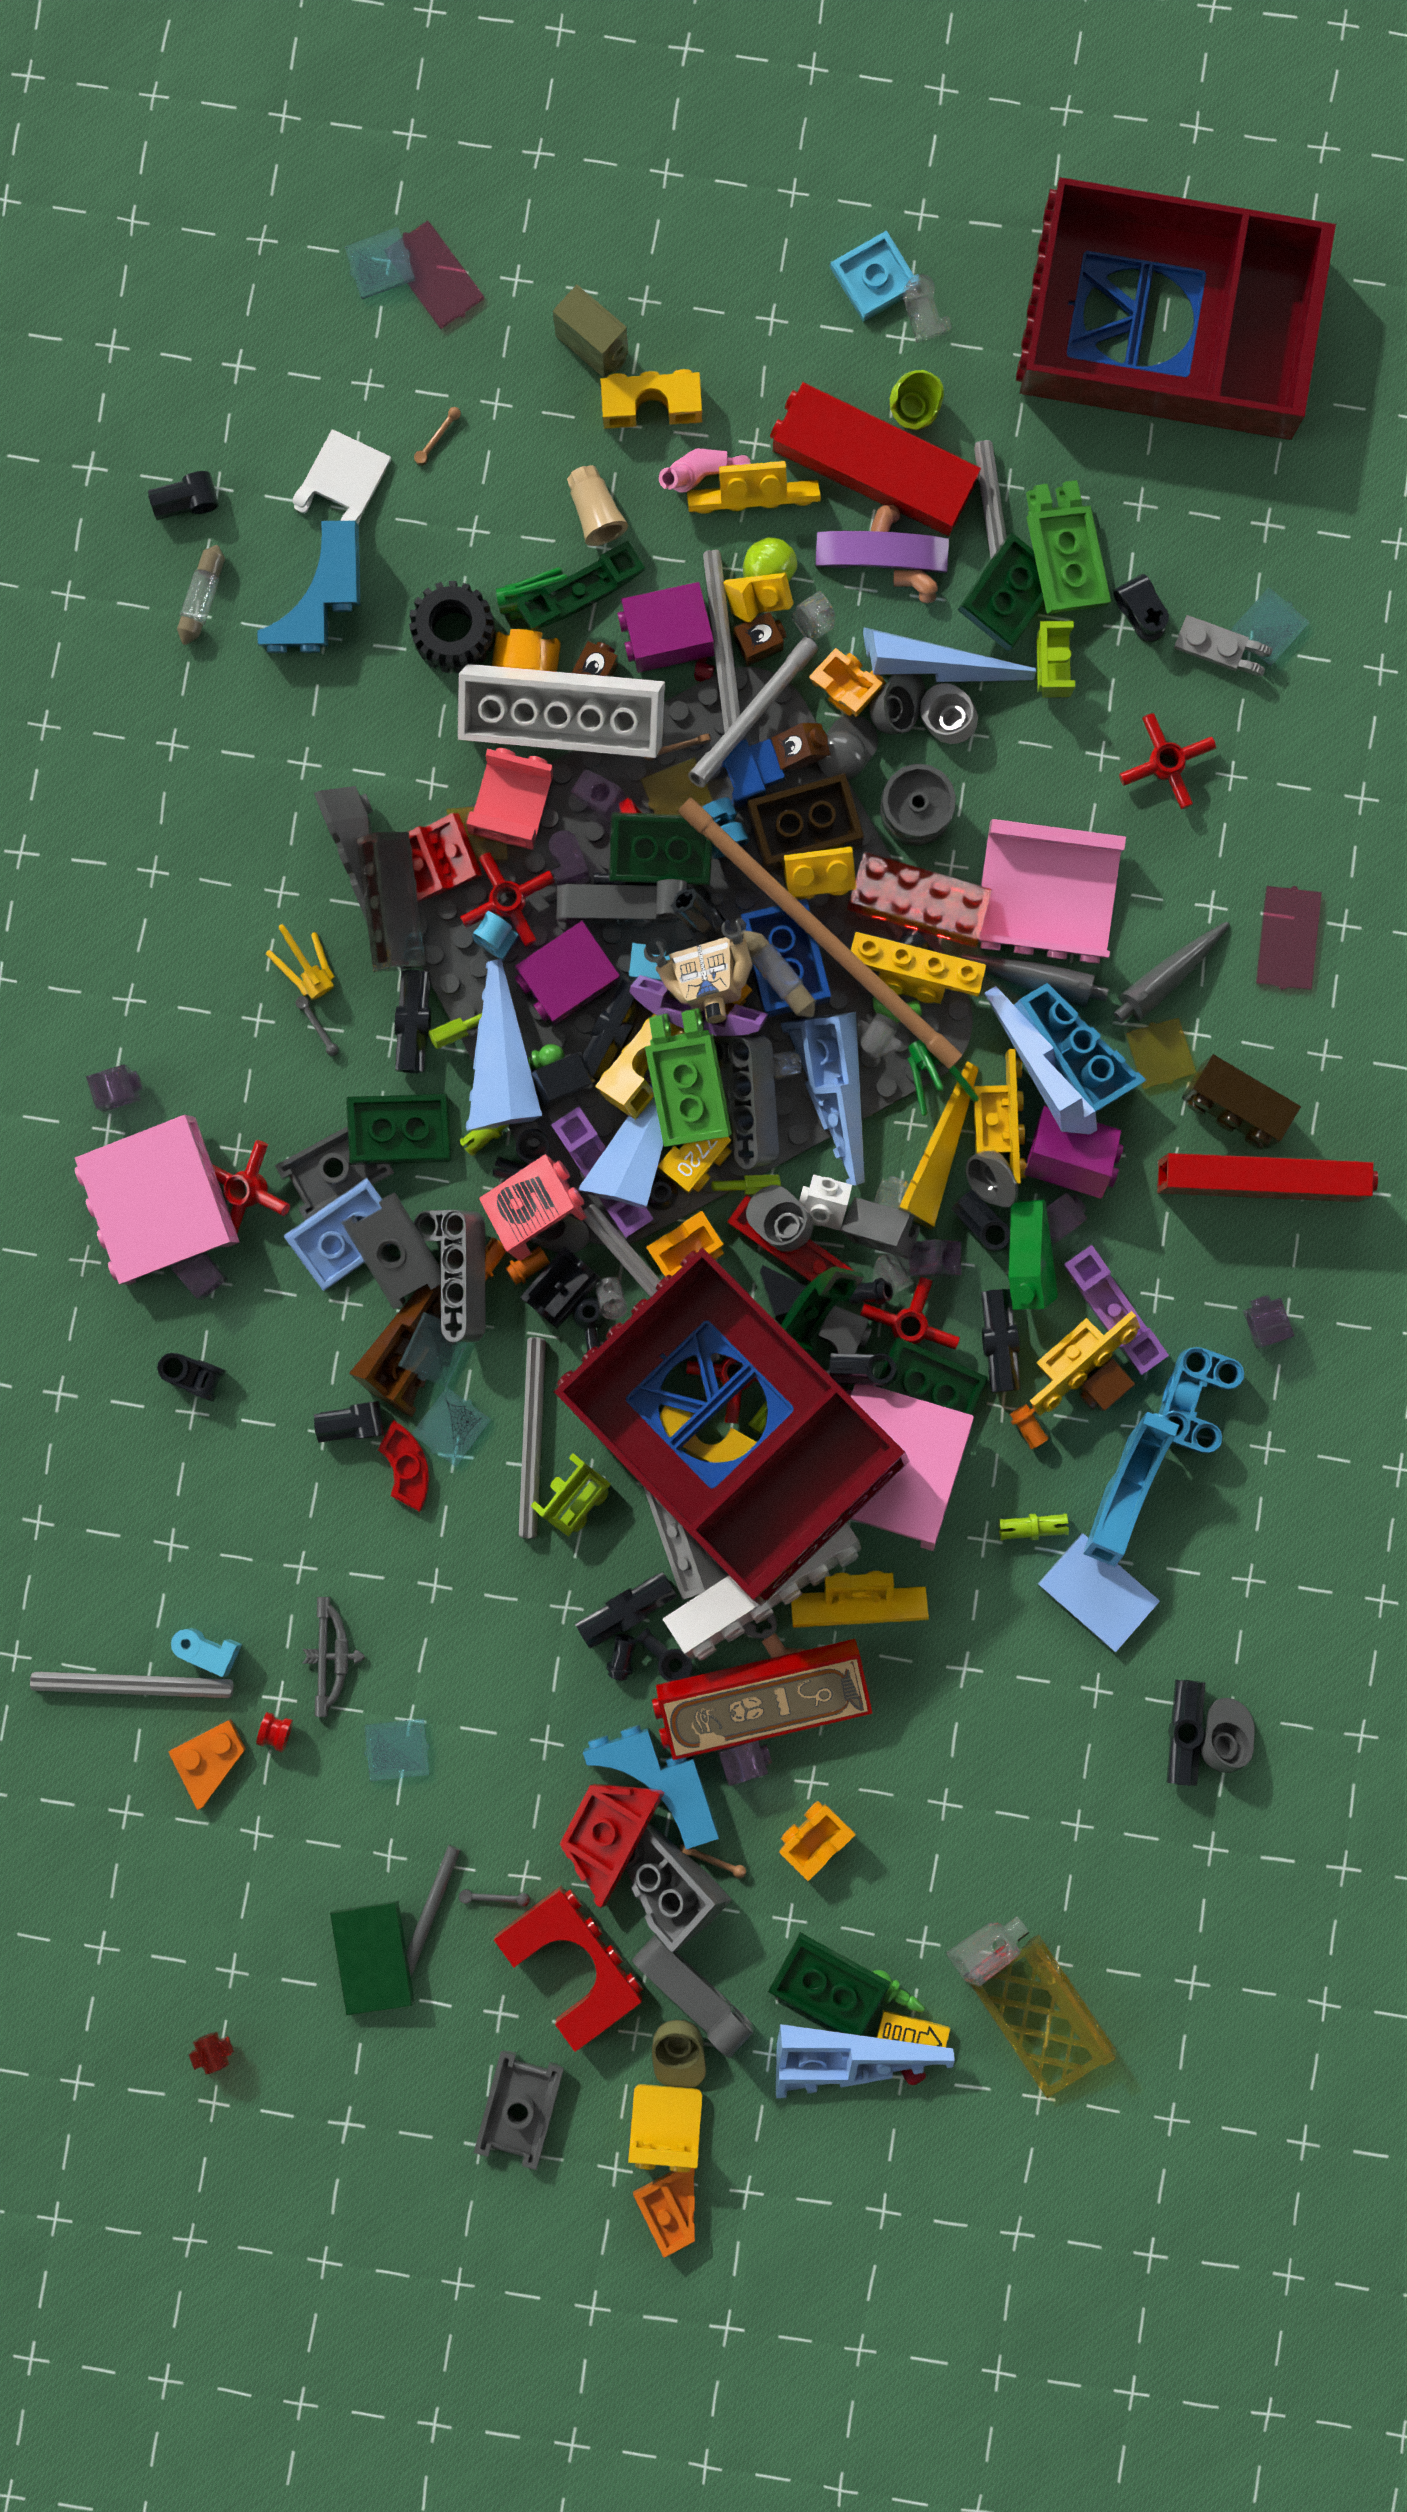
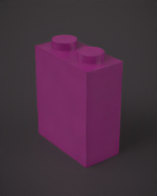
M699 582L621 599L623 611L617 613L621 633L628 631L630 641L624 642L628 662L635 661L637 673L715 656L713 636Z
M583 921L515 965L519 975L514 977L525 994L530 991L538 1001L533 1005L544 1022L550 1019L554 1026L621 982L620 975Z
M1044 1106L1034 1131L1024 1175L1102 1199L1107 1186L1113 1188L1117 1179L1119 1168L1114 1167V1164L1119 1163L1124 1145L1119 1144L1121 1130L1096 1122L1097 1131L1092 1134L1062 1132L1049 1108Z

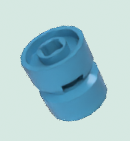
M729 797L720 798L702 807L708 814L714 817V822L720 825L741 847L749 842V837L742 823L735 822L737 813ZM712 843V859L724 857L725 855Z

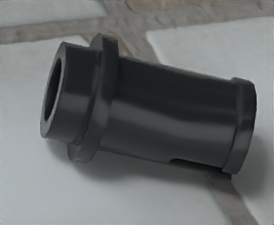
M499 1156L494 1166L501 1168L493 1169L492 1176L507 1180L531 1163L524 1165Z
M877 1278L874 1282L860 1283L849 1301L853 1305L870 1302L884 1305L892 1299L893 1288L891 1283L883 1278Z
M625 1634L616 1635L612 1659L606 1666V1669L609 1671V1677L616 1680H627L628 1675L632 1674L631 1661L637 1643L634 1637Z

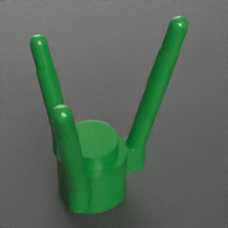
M557 567L523 581L496 588L501 615L510 613L511 620L524 618L516 606L515 600L524 596L525 593L566 581L568 579L567 575L562 574L553 577L562 572V569Z
M919 1039L908 1046L911 1057L907 1060L912 1068L921 1115L926 1116L928 1112L919 1067L922 1071H929L938 1091L943 1090V1085L935 1068L940 1061ZM953 1065L948 1070L970 1098L977 1102L979 1100L978 1096L956 1066Z

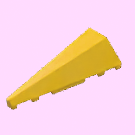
M967 1061L961 1074L973 1089L979 1068ZM958 1081L898 1207L899 1210L912 1213L915 1216L913 1221L931 1230L935 1226L970 1101V1096L964 1091Z

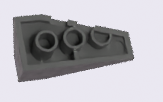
M356 786L320 790L314 793L330 835H332L335 844H337L339 857L347 874H349L351 886L370 929H372L361 843H372V825L368 814L372 813L373 809L366 793L360 795Z
M649 1822L626 1866V1871L633 1884L631 1889L635 1897H639L647 1914L644 1917L649 1928L673 1953L711 1924L732 1899L705 1870L689 1856L682 1853L673 1842Z

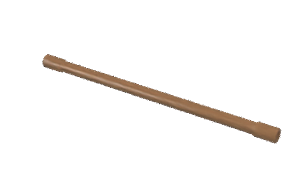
M692 797L680 807L677 813L695 830L709 839L917 1036L941 1063L950 1069L963 1055L942 1034L937 1033L792 896L715 823L712 816Z

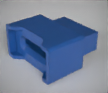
M746 739L741 740L722 762L721 767L726 768L734 788L731 800L734 808L747 804L749 800L766 796L765 788L785 781V775L783 770L780 769L771 739L751 746L748 745Z

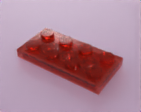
M864 852L856 876V890H852L847 910L976 948L992 889Z

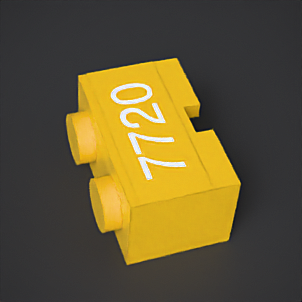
M729 1137L685 1143L680 1150L673 1146L659 1163L657 1170L688 1195L693 1189L699 1192L711 1178L707 1174L710 1168L715 1163L720 1167L731 1154L732 1150L728 1148L731 1144V1139Z

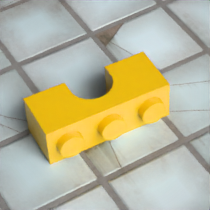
M680 369L674 371L673 374L660 375L658 372L648 371L641 373L640 376L627 377L625 374L615 373L607 376V378H600L604 429L637 427V409L642 403L649 400H656L665 405L669 413V425L702 423L700 372L693 373L688 369Z
M649 1018L644 1022L642 1029L634 1039L623 1048L621 1055L613 1065L602 1074L600 1081L595 1086L609 1103L635 1120L654 1097L653 1089L644 1079V1075L649 1068L645 1046L650 1045V1039H652ZM670 1023L671 1036L685 1034L684 1028Z
M665 1405L660 1414V1419L667 1435L671 1437L695 1413ZM730 1428L726 1437L717 1444H705L695 1434L683 1447L687 1449L685 1453L691 1457L716 1463L735 1460L743 1456L757 1442Z

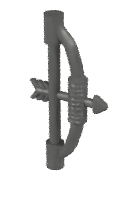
M317 1597V1617H319L318 1649H302L307 1655L302 1664L318 1663V1695L315 1696V1717H327L328 1708L337 1701L344 1685L345 1676L348 1673V1660H354V1663L357 1664L365 1658L364 1654L358 1650H355L354 1654H348L349 1640L346 1638L345 1628L339 1613L330 1605L331 1597ZM328 1617L332 1618L337 1634L335 1653H327ZM327 1660H335L334 1673L337 1675L331 1695L328 1697L326 1695Z

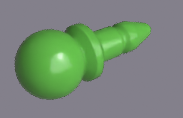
M555 1044L545 1045L540 1051L533 1050L532 1057H527L530 1071L565 1058V1054L562 1048Z
M883 1970L872 1971L891 1982L884 1996L885 2002L889 2003L893 1999L900 2005H905L909 2010L917 2012L925 2010L922 2003L916 1997L910 1996L909 1993L900 1989V1982L897 1980L892 1981L887 1972Z

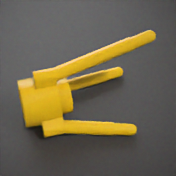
M279 925L280 932L304 969V972L300 975L303 981L271 950H268L266 955L299 988L303 996L309 995L311 1000H314L333 989L334 984L331 980L335 976L329 968L318 934L313 932L311 937L322 968L321 970L318 965L310 966L285 925Z

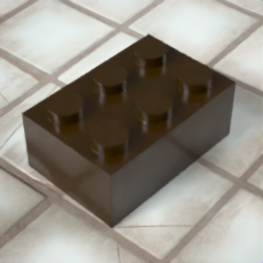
M845 773L748 801V814L763 865L767 872L785 868L784 855L844 847L855 848L863 844V831Z
M1214 1054L1200 1065L1182 1096L1183 1099L1188 1101L1186 1105L1190 1109L1202 1115L1205 1112L1217 1118L1216 1124L1230 1132L1236 1129L1246 1135L1244 1140L1258 1149H1262L1263 1146L1270 1148L1279 1143L1301 1108L1297 1103Z

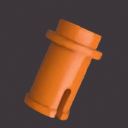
M491 1237L485 1246V1281L488 1277L492 1278L494 1276L492 1271L507 1252L502 1242L494 1237Z
M540 1246L531 1251V1255L522 1261H509L510 1265L505 1269L515 1285L520 1282L525 1284L526 1278L550 1264Z
M1025 1404L1010 1413L1013 1419L1011 1424H1016L1028 1443L1029 1448L1033 1449L1043 1444L1049 1437L1033 1415L1035 1412L1034 1408L1030 1409Z

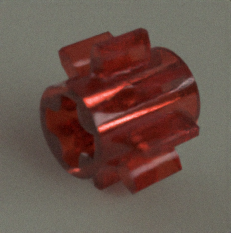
M217 2031L194 2040L195 2050L191 2051L188 2055L194 2070L202 2067L205 2075L228 2066L227 2056L232 2055L231 2053L234 2050L229 2037L220 2039Z

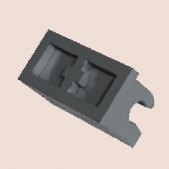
M854 1197L840 1231L855 1244L910 1259L912 1255L911 1250L918 1237L920 1226L912 1225L915 1216L910 1212Z

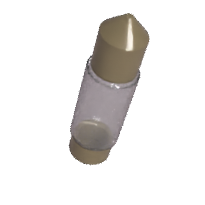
M218 545L203 550L197 570L194 571L177 627L183 645H187L199 638L202 627L206 623L220 582L219 576L225 562V557Z
M745 931L743 939L747 940L751 960L755 967L780 998L787 1002L797 1016L813 1017L816 1000L804 987L803 981L763 934Z

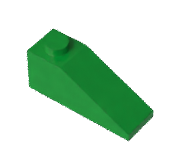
M1046 1200L1016 1201L1011 1205L1008 1278L1013 1310L1045 1309L1058 1298Z

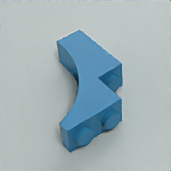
M321 521L322 542L320 559L315 576L307 592L287 615L272 625L257 630L258 645L267 647V653H287V647H300V652L318 653L320 652V647H328V606H332L333 612H352V606H361L359 525L356 521Z
M1147 1412L1129 1435L1117 1471L1106 1485L1083 1552L1084 1555L1113 1567L1124 1556L1145 1497L1179 1427L1178 1424L1171 1422L1166 1416Z
M640 1725L620 1731L622 1735L620 1738L609 1741L608 1736H603L588 1742L589 1748L583 1751L588 1766H603L625 1772L643 1782L650 1789L665 1792L661 1800L674 1817L686 1849L719 1839L694 1757L687 1759L685 1757L673 1760L670 1757L665 1760L667 1765L661 1767L649 1728L641 1730Z

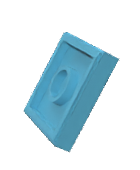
M887 230L830 262L832 272L863 322L915 293L920 288V284Z

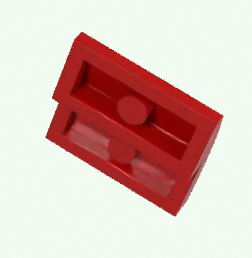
M451 813L426 827L418 826L392 840L416 902L439 895L482 876L459 813Z

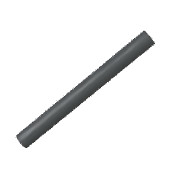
M448 1845L407 1950L411 1977L461 1849L452 1845Z

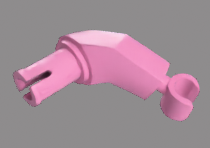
M697 448L675 461L671 467L662 469L659 474V483L664 489L669 488L668 490L674 489L678 492H687L696 487L705 476L719 474L720 466L751 464V462L745 455L727 458V451Z

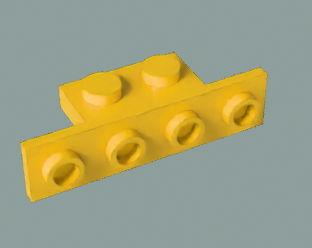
M785 461L720 466V488L687 491L689 512L701 514L711 513L714 510L720 509L741 511L747 507L757 506L775 508L781 504L793 503L805 506L812 502L821 501L818 480L787 482Z
M855 932L851 951L868 968L879 971L878 977L897 995L904 994L915 997L924 1003L935 1002L941 1004L945 989L979 997L986 968L985 964Z
M1008 1049L1005 1054L1006 1085L974 1086L973 1091L979 1098L977 1102H974L976 1154L991 1150L1000 1154L1009 1153L1010 1168L1018 1186L1021 1183L1020 1178H1026V1175H1024L1026 1160L1025 1158H1020L1019 1145H1024L1025 1129L1024 1124H1018V1111H1023L1024 1105L1023 1092L1017 1091V1078H1022L1021 1058H1016V1049Z
M1131 1311L1105 1335L1086 1318L1037 1361L1038 1367L1052 1382L1030 1400L1035 1412L1041 1416L1046 1411L1054 1410L1062 1401V1397L1070 1389L1074 1390L1080 1387L1086 1381L1087 1374L1096 1366L1101 1367L1105 1365L1112 1357L1114 1350L1121 1344L1126 1345L1131 1342L1140 1328L1136 1315Z
M871 1571L862 1575L836 1573L832 1576H826L824 1592L802 1593L801 1596L791 1602L793 1628L929 1620L926 1587L894 1588L893 1573Z

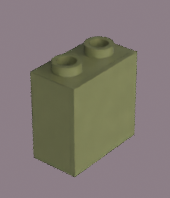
M576 284L552 311L555 335L597 373L606 378L611 371L616 373L626 361L628 353L627 327Z

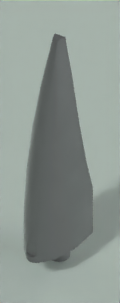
M1224 922L1183 946L1138 979L1118 996L1123 1005L1113 1013L1115 1018L1120 1023H1123L1133 1014L1138 1021L1142 1020L1195 969L1230 927V924Z
M962 954L961 957L962 959L985 964V972L1031 991L1048 983L1067 1003L1085 1008L1089 998L1106 1001L1109 991L1108 988L1093 985L1095 975L1067 968L1003 957Z

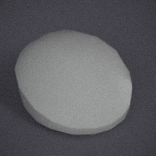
M948 683L935 685L925 693L921 700L920 713L922 721L929 732L940 742L957 744L967 740L974 734L978 724V714L975 705L970 697L957 686Z

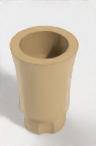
M590 465L582 466L572 471L567 481L582 524L585 543L589 546H599L611 542L624 534L628 529V523L618 510L604 479L600 478L597 468Z

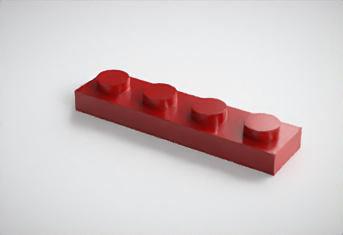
M748 1195L744 1197L727 1221L733 1228L810 1282L832 1267L852 1270L810 1239L800 1249L792 1252L780 1251L771 1246L747 1221L746 1211L751 1197Z

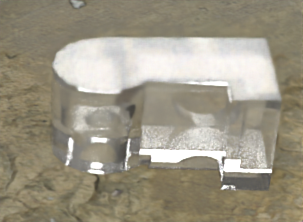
M916 274L911 277L903 289V299L917 343L947 334L952 329L949 316L939 317L933 298L935 285L932 279L924 274Z
M821 591L798 604L796 611L791 614L792 620L803 636L813 641L834 628V610Z

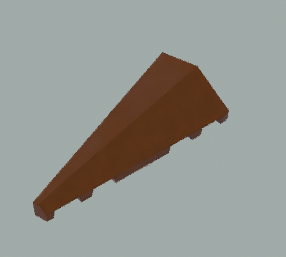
M428 1284L418 1288L349 1373L370 1393L411 1417L416 1411L413 1403L419 1387L424 1388L426 1382L423 1374L429 1357L435 1356L442 1336L441 1330H432L441 1329V1284L433 1289H430Z

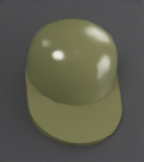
M676 2019L661 2024L654 2034L652 2044L654 2073L663 2085L693 2088L699 2085L705 2078L706 2062L703 2037L699 2028L686 2020Z

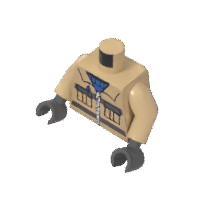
M741 918L736 920L737 932L731 930L730 922L726 920L721 928L725 938L669 954L670 960H666L664 957L667 949L666 945L661 941L656 942L657 947L660 949V956H653L647 946L644 948L645 958L650 962L657 963L656 971L666 989L680 1003L688 1004L693 1009L700 1008L701 1011L705 1010L708 1023H720L727 1019L724 1004L738 1001L741 998V988L745 986L753 964L747 940L742 939V934L746 930V923Z

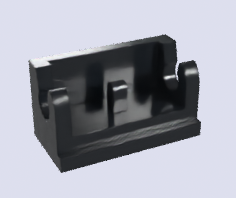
M564 1246L520 1298L558 1329L575 1310L577 1305L600 1281L601 1277Z

